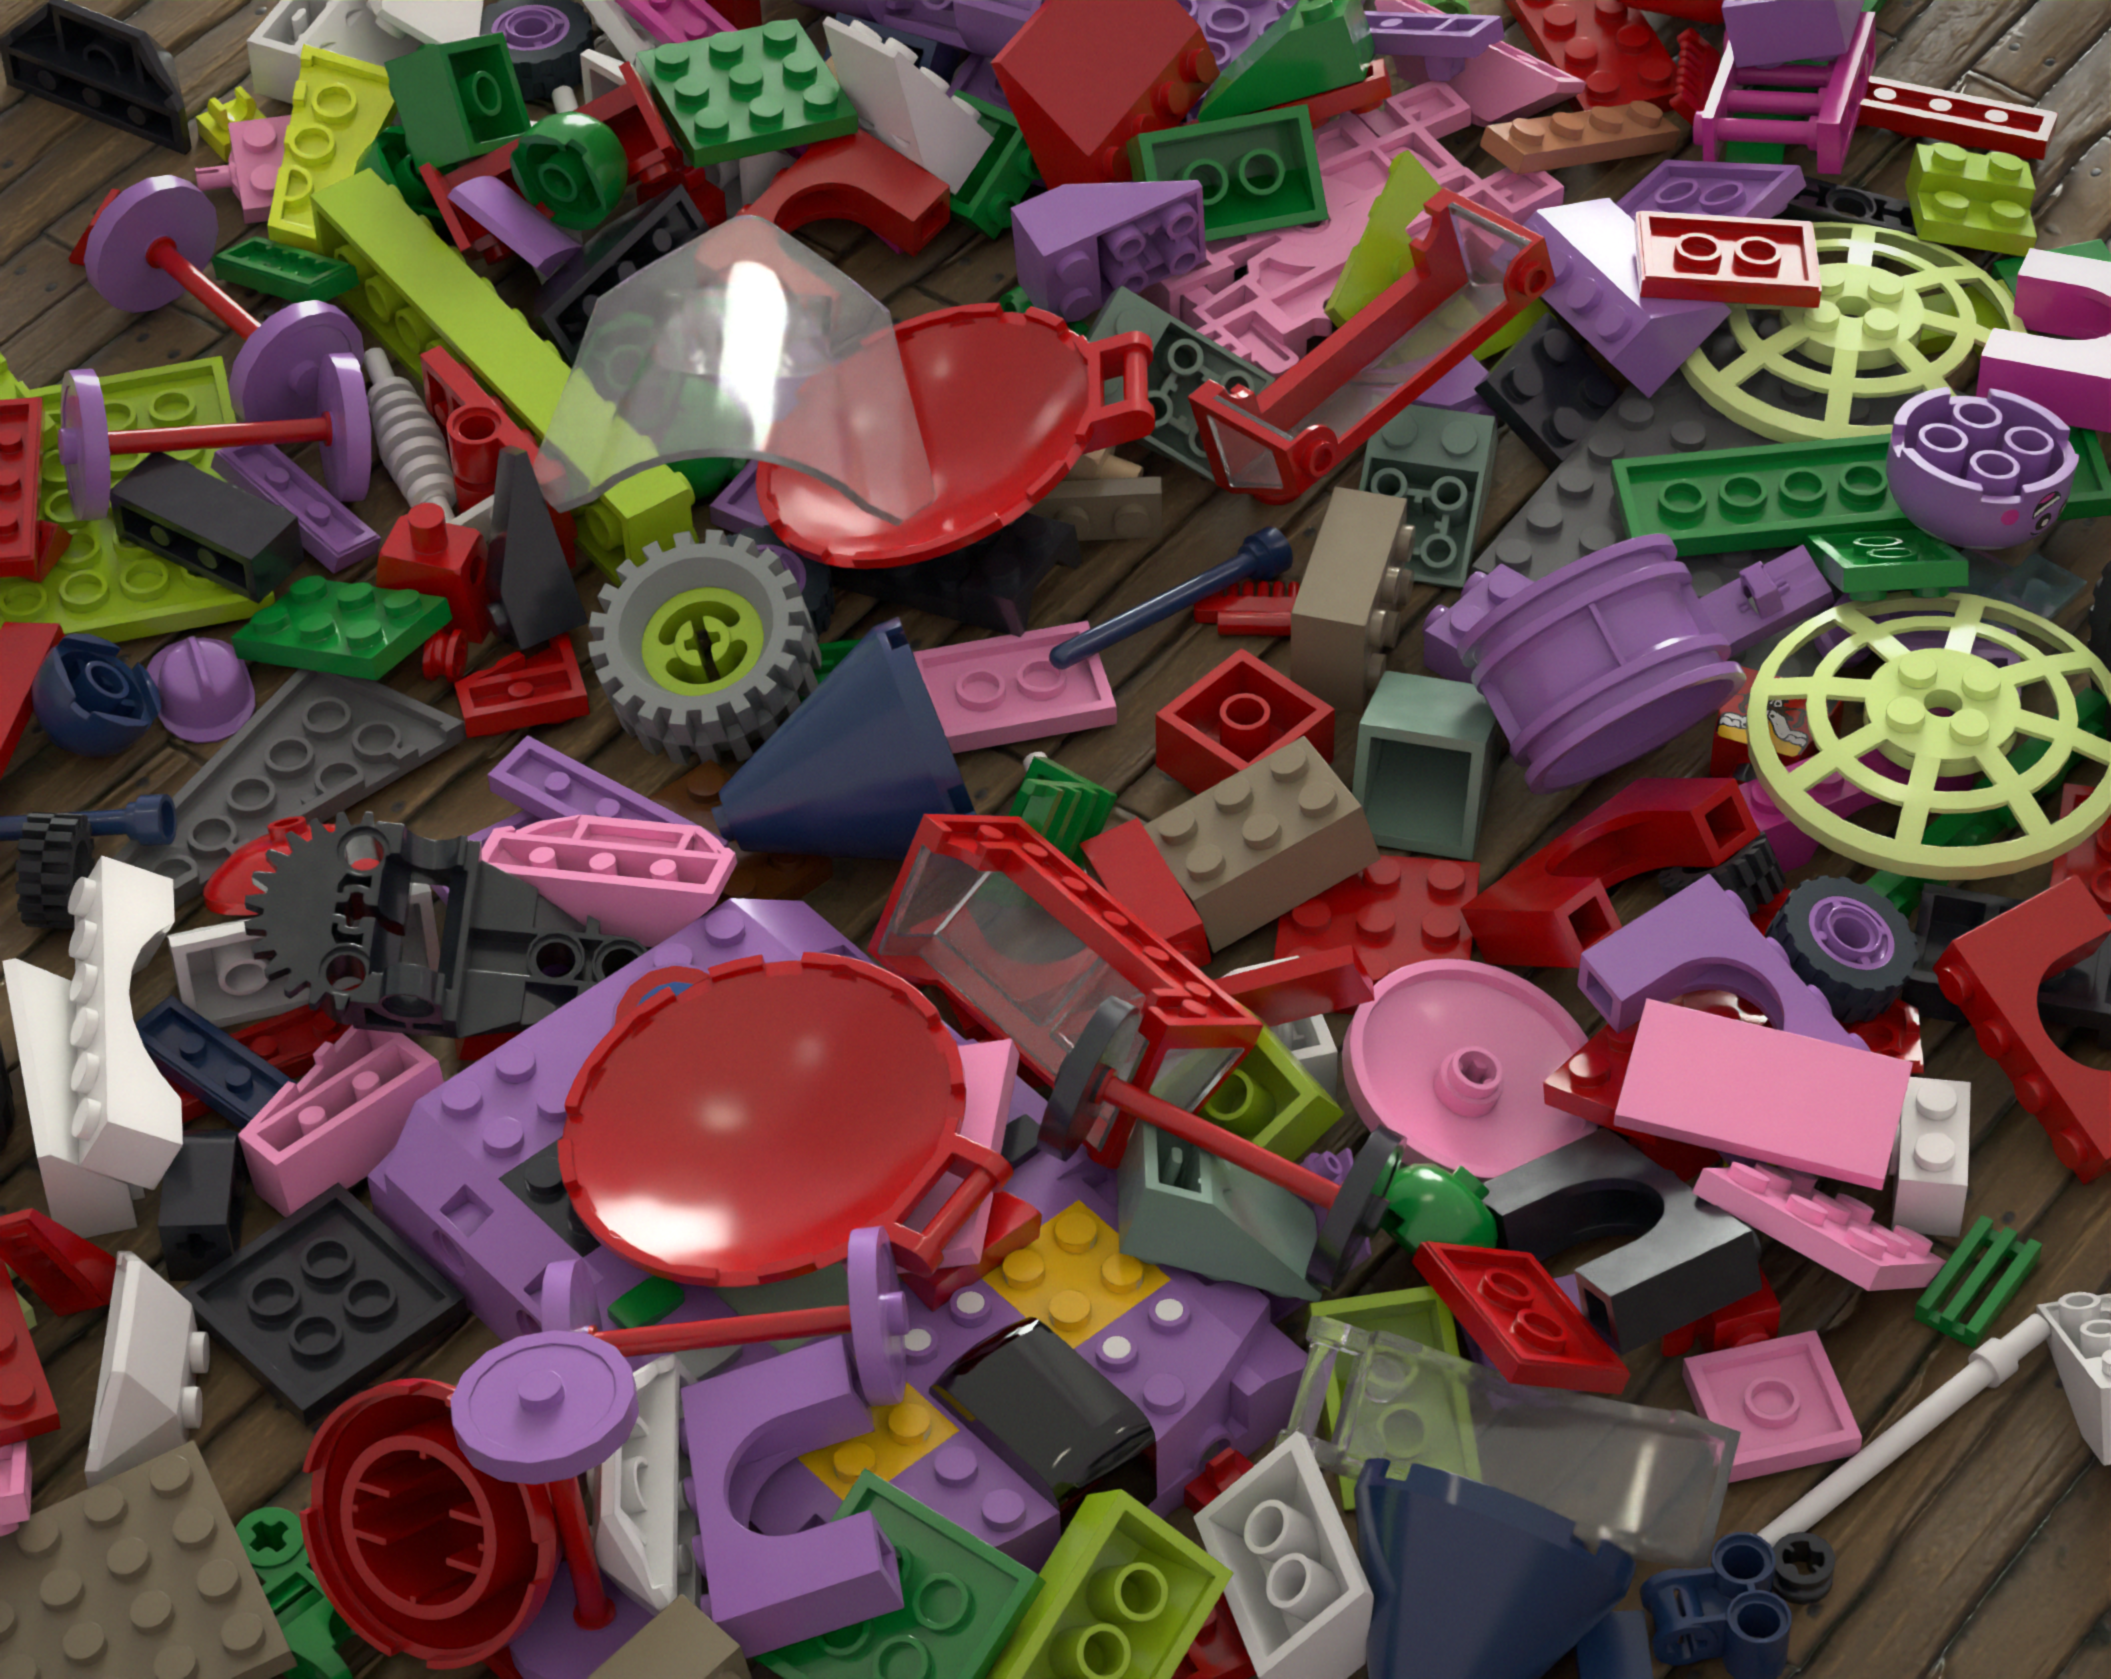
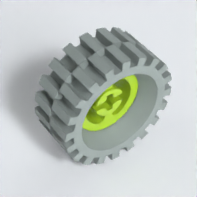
M706 529L705 543L695 544L690 531L673 534L676 548L662 552L656 540L642 548L647 559L644 564L637 568L629 559H626L616 569L622 583L619 589L607 583L604 584L598 599L605 613L592 612L589 622V629L595 640L588 642L590 658L597 670L595 672L622 727L631 738L637 735L645 750L657 756L664 746L671 762L688 766L691 752H698L702 763L712 759L721 766L720 752L732 749L737 762L752 757L753 753L749 743L760 737L766 742L778 729L777 724L783 718L786 720L801 705L798 695L808 697L817 688L818 682L812 669H821V652L816 642L818 636L797 581L790 569L784 570L779 556L768 547L760 555L754 539L741 534L738 535L734 546L731 547L723 530ZM706 629L712 642L711 652L713 660L721 677L720 680L711 682L705 669L706 659L704 651L696 634L697 631Z

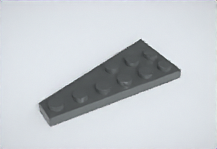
M299 668L172 797L177 815V830L173 843L170 845L143 846L139 840H130L112 859L173 879L175 909L201 894L210 876L238 848L268 834L267 826L270 823L295 816L305 817L307 825L310 824V820L315 818L320 823L325 822L337 815V812H342L466 740L464 721L371 679Z

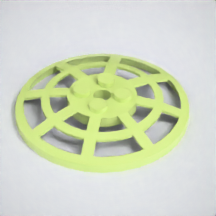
M1813 223L1817 252L1849 251L1847 263L1819 265L1822 288L1819 308L1723 302L1732 311L1727 316L1731 333L1745 353L1719 372L1708 361L1700 346H1698L1679 368L1689 384L1709 405L1733 422L1763 437L1781 443L1892 433L1893 425H1850L1849 417L1852 397H1892L1913 393L1921 389L1926 392L1943 387H1949L1951 397L1957 396L1944 379L1963 365L1971 353L1974 343L1985 348L1992 330L1976 324V315L1972 303L1958 284L1969 283L1996 307L2010 331L2025 334L2027 332L2022 319L2013 314L2014 303L2006 291L1984 270L1961 255L1932 241L1920 240L1917 236L1898 230L1866 224ZM1872 255H1879L1901 262L1920 272L1899 277L1883 269L1871 266ZM1938 287L1942 288L1954 304L1958 318L1924 309L1923 302L1918 293ZM1746 309H1780L1779 324L1781 330L1762 340L1751 326ZM1851 314L1859 316V318H1852L1844 315ZM1922 329L1956 337L1950 348L1932 363L1916 349L1921 339ZM1795 349L1809 359L1831 366V375L1802 367L1784 358L1782 355ZM1897 362L1908 372L1885 378H1855L1856 370L1877 369ZM1764 368L1771 374L1794 385L1828 394L1825 419L1821 421L1806 418L1775 408L1747 394L1738 386Z
M1911 591L1887 593V598L1879 601L1854 600L1833 607L1804 622L1780 641L1763 662L1750 691L1745 728L1748 755L1759 783L1774 805L1802 832L1838 854L1863 865L1895 874L1935 880H1974L2014 874L2050 862L2079 846L2098 830L2111 814V742L2077 728L2078 714L2075 698L2067 680L2063 677L2065 675L2088 673L2106 696L2111 707V673L2101 660L2073 635L2047 619L2009 603L1978 595L1949 592V595L1944 597L1923 598L1912 596ZM1938 610L1956 613L1954 617L1913 616L1889 620L1880 624L1867 618L1868 616L1899 611ZM1981 618L2006 623L2037 636L2063 652V654L2045 656L2037 648L2016 635L1995 626L1981 623ZM1837 626L1852 635L1826 655L1816 668L1813 677L1774 678L1786 659L1810 640ZM1913 631H1950L1945 649L1930 648L1909 651L1893 637L1896 634ZM1975 637L1984 638L2006 647L2025 661L1998 668L1987 660L1971 654ZM1866 646L1886 662L1875 672L1871 680L1834 677L1846 660ZM2045 680L2056 701L2059 719L2055 720L2021 709L2020 698L2016 688ZM1807 699L1806 715L1808 728L1820 753L1788 773L1779 760L1769 735L1767 704L1769 700ZM1826 699L1865 702L1863 711L1864 727L1839 740L1834 734L1828 719ZM1943 707L1955 713L1950 717H1939L1927 710ZM2018 732L2051 742L2052 745L2041 760L2021 775H2018L2005 758L2014 745ZM1877 749L1890 761L1911 771L1908 785L1895 782L1877 774L1857 759ZM2072 750L2108 766L2104 778L2090 797L2068 816L2051 825L2032 794L2040 790L2059 773L2068 761ZM1982 770L1994 785L1989 788L1971 791H1934L1937 776L1957 777L1977 773ZM1837 771L1845 780L1865 793L1902 807L1895 839L1872 833L1843 820L1818 804L1806 792ZM2008 805L2026 836L2011 841L1981 846L1940 847L1921 844L1929 812L1941 814L1974 813Z

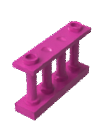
M1875 12L1860 13L1848 52L1829 60L1827 65L1783 63L1771 69H1759L1755 66L1736 68L1726 29L1723 40V59L1704 111H1696L1694 117L1693 141L1694 145L1703 146V161L1717 162L1724 141L1807 145L1809 151H1817V172L1819 174L1841 175L1861 111V102L1865 98L1868 89L1869 76H1872L1876 63ZM1744 85L1820 88L1818 93L1742 90ZM1734 113L1810 116L1809 122L1739 119L1732 118Z

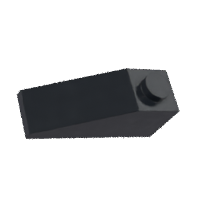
M509 445L499 449L485 588L491 603L484 605V612L490 629L498 640L504 638L506 643L523 650L589 622L528 453L523 449Z

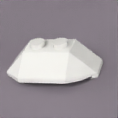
M132 1251L117 1252L95 1410L84 1470L88 1488L188 1443L189 1429H199L201 1426L202 1393L200 1387H195L197 1373L208 1372L210 1360L208 1333L197 1331L192 1304Z
M673 1353L661 1356L633 1372L637 1388L639 1416L629 1439L604 1463L587 1470V1484L593 1499V1518L589 1529L598 1566L625 1595L654 1617L681 1593L701 1610V1571L697 1565L692 1547V1537L701 1534L699 1519L692 1513L684 1489V1478L692 1475L691 1461L685 1457L679 1443V1419L684 1418L680 1388L697 1383L698 1381Z

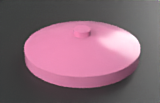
M1434 959L1404 966L1388 974L1373 986L1375 1000L1360 1004L1347 1028L1342 1051V1069L1350 1099L1358 1115L1371 1133L1381 1124L1408 1138L1401 1160L1408 1166L1415 1163H1433L1452 1174L1461 1165L1484 1183L1595 1132L1599 1124L1544 1104L1543 1082L1589 1041L1572 1016L1556 1000L1529 981L1501 968L1461 959Z

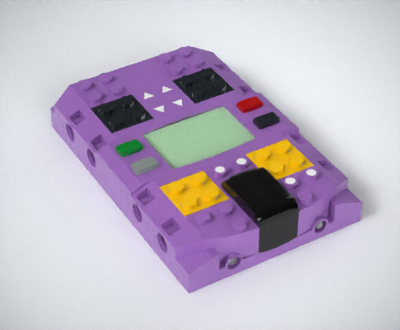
M730 898L416 1100L395 1148L367 1175L373 1213L466 1297L467 1307L504 1343L519 1336L542 1332V1283L547 1264L554 1261L582 1259L589 1269L597 1295L603 1331L849 1305L848 1277L841 1265L842 1261L789 1280L743 1287H707L684 1284L660 1278L637 1269L615 1256L600 1244L584 1226L575 1212L561 1176L558 1161V1140H561L563 1137V1129L567 1118L564 1104L576 1075L590 1053L611 1030L614 1005L627 983L648 968L675 962L697 965L708 970L709 967L760 954L763 955L765 963L801 960L803 952L836 954L862 960L875 966L878 965L804 901ZM943 1021L953 1039L956 1040L957 1046L978 1043L975 1039L966 1041ZM1016 1075L1001 1155L1012 1166L1014 1175L1003 1187V1190L1033 1205L1042 1214L1039 1238L1024 1249L1015 1250L1007 1255L1001 1265L971 1286H965L956 1290L950 1300L934 1312L898 1276L900 1292L905 1293L909 1316V1333L905 1335L906 1386L903 1401L900 1404L871 1407L875 1431L808 1452L790 1460L776 1470L763 1484L755 1497L749 1516V1530L767 1536H786L828 1524L864 1468L1039 1575L1088 1494L1122 1489L1161 1519L1165 1518L1184 1504V1486L1205 1472V1464L1228 1447L1233 1451L1235 1449L1238 1450L1246 1458L1317 1406L1318 1363L1270 1322V1300L1255 1287L1229 1280L1215 1281L1203 1276L1201 1273L1166 1264H1147L1134 1256L1120 1253L1117 1169L1106 1168L1091 1160L1086 1153L1087 1148L1083 1144L1067 1162L1037 1149V1136L1048 1101ZM852 1333L624 1358L632 1367L633 1372L661 1356L674 1353L696 1380L700 1382L840 1335L854 1356L855 1350Z

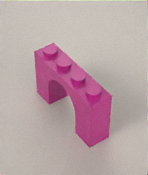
M2030 248L2018 273L2013 314L2022 319L2025 329L2081 340H2060L1993 328L1981 354L1976 397L1987 398L1989 388L2009 392L2043 406L2059 417L2066 425L2111 433V262Z

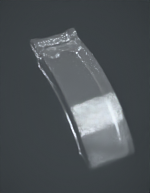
M1312 1316L1310 1318L1305 1338L1311 1345L1288 1427L1279 1431L1274 1449L1294 1432L1298 1431L1306 1436L1319 1468L1355 1481L1358 1480L1364 1462L1371 1458H1386L1391 1461L1385 1478L1406 1481L1412 1462L1441 1469L1509 1492L1577 1522L1573 1534L1583 1540L1590 1550L1597 1551L1601 1540L1607 1539L1634 1559L1697 1569L1707 1567L1741 1432L1682 1410L1645 1407L1566 1389L1509 1384L1498 1370L1450 1355L1394 1333L1381 1330L1368 1332L1323 1316ZM1338 1351H1343L1354 1355L1332 1439L1331 1442H1327L1314 1436Z

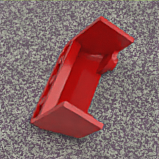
M627 61L618 66L626 84L573 111L590 115L613 130L626 152L629 164L626 187L639 180L643 187H647L674 173L671 163L679 158V154L644 80L632 64ZM520 138L447 175L442 174L429 162L418 167L460 252L472 261L484 258L487 265L490 266L511 257L516 252L447 196L454 187L468 180L481 176H492L501 180L531 204L516 184L510 166L511 153L518 147L516 142ZM542 201L534 207L549 220L556 214Z

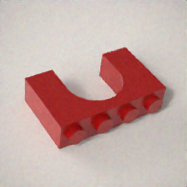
M859 127L858 133L809 143L805 153L790 168H782L772 179L769 188L753 204H745L737 212L732 224L716 240L711 239L700 248L694 260L696 296L788 357L810 361L841 330L840 295L789 262L779 250L783 240L792 231L811 221L841 218L858 222L870 228L915 257L950 222V185Z
M1638 778L1466 903L1460 910L1486 964L1579 968L1582 952L1622 928L1605 889L1634 875L1663 867H1717L1759 836L1760 832L1735 778Z
M1138 817L1080 843L1087 875L1194 966L1200 968L1212 962L1201 918ZM948 903L904 922V927L925 928L929 926ZM968 905L944 931L943 935L947 941L1041 1024L1054 1022L1105 962L1090 948L1075 958L1051 965H1027L1010 960L992 947ZM1113 968L1073 1016L1096 1011L1101 1003L1110 995L1125 1002H1130L1143 993ZM928 985L952 1029L966 1041L975 1039L979 1042L994 1037L937 985Z
M2076 874L1952 940L1932 969L1938 976V983L1944 996L1952 1004L1959 1006L1975 1029L1976 1038L1982 1050L1987 1056L1998 1062L2014 1085V1092L2021 1106L2027 1112L2036 1116L2052 1139L2053 1149L2058 1159L2067 1168L2073 1169L2082 1184L2086 1185L2111 1171V1071L2097 1070L2084 1066L2060 1051L2045 1032L2037 1008L2039 984L2092 956L2111 933L2110 920Z

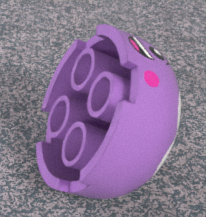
M1943 387L1916 395L1898 410L1887 452L1886 474L1890 491L1898 507L1922 531L1951 545L1977 550H1996L2017 546L2032 540L2056 521L2069 499L2079 454H2075L2072 445L2068 441L2070 428L2054 413L2029 399L1989 388L1987 398L1970 396L1951 397L1949 387Z

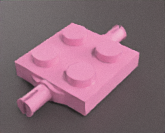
M291 115L228 123L232 149L228 159L229 165L195 168L198 189L200 191L232 187L233 193L241 202L244 224L268 221L278 169L282 165L286 128L287 125H290Z

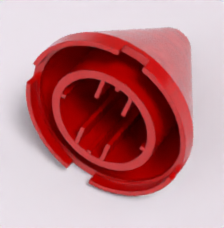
M398 1379L383 1383L353 1396L335 1409L317 1431L305 1457L302 1470L305 1473L313 1472L311 1507L299 1512L301 1530L310 1564L320 1586L338 1614L361 1638L390 1657L403 1651L417 1658L427 1660V1669H456L479 1662L503 1650L525 1633L534 1622L545 1602L565 1550L548 1482L534 1485L500 1481L474 1468L458 1447L451 1413V1397L456 1386L430 1379ZM587 1471L577 1475L583 1502L589 1489Z

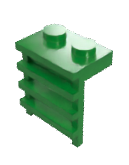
M1034 756L1008 816H1019L1084 871L1085 864L1080 843L1101 834L1117 795L1046 757ZM995 872L992 875L995 878L992 886L984 885L974 896L984 903H997L1006 909H1013L1016 904L1025 910H1031L1033 905L1041 910H1045L1002 872Z

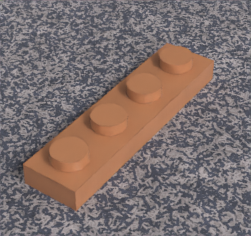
M1632 101L1631 104L1620 106H1596L1592 110L1573 113L1557 112L1547 117L1534 119L1517 118L1513 122L1487 125L1480 146L1514 173L1520 175L1674 150L1681 130L1662 116L1663 112L1657 106L1645 101Z

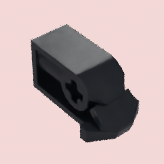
M192 1129L182 1132L183 1146L163 1177L158 1229L169 1281H194L240 1250L247 1180L250 1173L238 1137L239 1132L229 1129Z

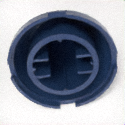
M898 617L874 626L719 790L718 793L722 804L711 808L722 838L729 841V843L737 840L741 851L890 861L905 860L924 814L977 815ZM923 844L915 859V862L968 865L953 857L934 854Z
M1371 1458L1364 1462L1354 1487L1359 1562L1374 1595L1371 1624L1366 1640L1368 1679H1541L1627 1595L1637 1567L1635 1561L1624 1550L1607 1539L1601 1540L1596 1555L1590 1553L1587 1544L1573 1534L1577 1522L1509 1492L1441 1469L1412 1462L1406 1481L1385 1478L1391 1463L1388 1459Z

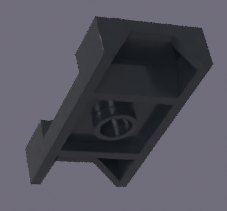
M1025 512L1011 526L1006 525L973 544L933 559L888 568L857 569L828 566H830L833 587L1007 635L1012 634L1021 637L1027 630L1035 587L1054 564L1076 570L1082 563L1075 525Z
M1924 883L1915 932L1918 942L1915 948L1916 952H1919L1917 964L1913 968L1915 969L1914 973L1902 989L1901 1000L1917 1008L1919 1016L1965 1024L1966 1016L1958 1005L1952 1004L1944 996L1938 983V976L1932 968L1952 940L2020 905L2026 900ZM2105 914L2111 922V915ZM2111 933L2092 956L2039 984L2037 992V1008L2040 1020L2099 1030L2097 1047L2111 1050Z

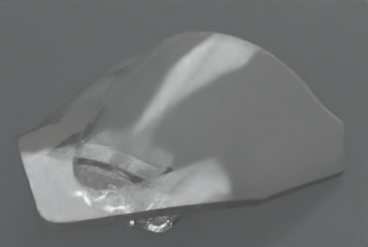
M755 215L734 217L640 269L596 300L576 361L532 466L544 500L559 513L592 502L619 482L663 464L705 457H734L770 462L807 474L836 489L864 512L898 527L931 506L937 499V493L905 379L889 310L834 265L772 222Z

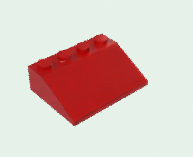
M1045 0L990 62L1048 191L1063 184L1130 182L1133 176L1126 141L1138 134L1175 128L1221 74L1201 26L1176 0Z

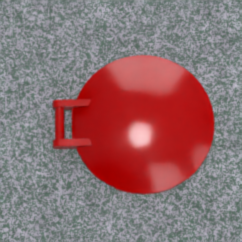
M1000 303L969 304L950 307L908 319L857 344L861 354L845 363L835 372L826 365L793 397L797 405L796 409L784 424H774L763 444L757 465L756 493L760 508L777 537L793 551L823 564L857 569L888 568L917 563L954 552L1000 530L1035 506L1059 484L1082 455L1144 438L1153 432L1155 428V409L1148 401L1147 367L1153 361V342L1143 332L1130 331L1089 343L1084 335L1079 336L1070 330L1063 318L1032 306L1025 313L1004 312ZM1123 376L1124 401L1105 406L1104 381Z
M803 952L801 960L765 963L763 955L760 954L709 967L708 971L711 977L693 984L679 995L675 996L672 989L668 986L634 1008L601 1039L576 1075L564 1104L567 1118L563 1129V1137L561 1140H558V1161L561 1176L575 1212L598 1242L618 1258L637 1269L657 1277L684 1284L707 1287H743L796 1278L818 1271L847 1258L850 1232L858 1228L884 1226L890 1239L897 1266L918 1276L929 1278L944 1261L942 1251L989 1193L1000 1192L1014 1175L1012 1166L1002 1155L960 1135L966 1110L967 1089L965 1071L956 1040L953 1039L950 1031L941 1020L937 1008L918 989L899 976L862 960L841 955ZM946 1171L965 1179L921 1233L902 1226Z

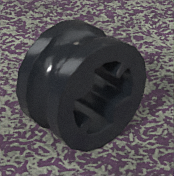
M1790 1533L1779 1539L1773 1547L1776 1558L1773 1591L1780 1598L1799 1605L1813 1604L1825 1598L1832 1588L1836 1557L1832 1547L1825 1539L1813 1533ZM1792 1562H1806V1567L1812 1574H1798V1569L1795 1565H1792Z

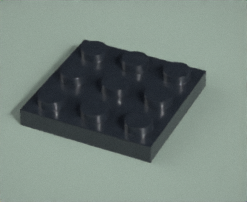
M339 1182L178 1291L192 1304L196 1324L204 1332H207L209 1337L305 1427L315 1422L468 1314L466 1297Z

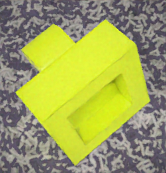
M241 86L235 88L236 99L223 105L215 97L209 99L208 111L196 116L198 134L226 163L229 162L228 159L232 150L228 123L266 118L256 107L255 100Z

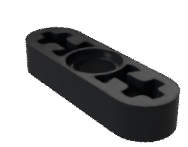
M1803 176L1806 187L1787 203V208L1783 212L1771 218L1810 221L1813 223L1840 222L1866 224L1917 236L1908 201ZM1838 211L1846 212L1856 217L1846 216L1839 213Z

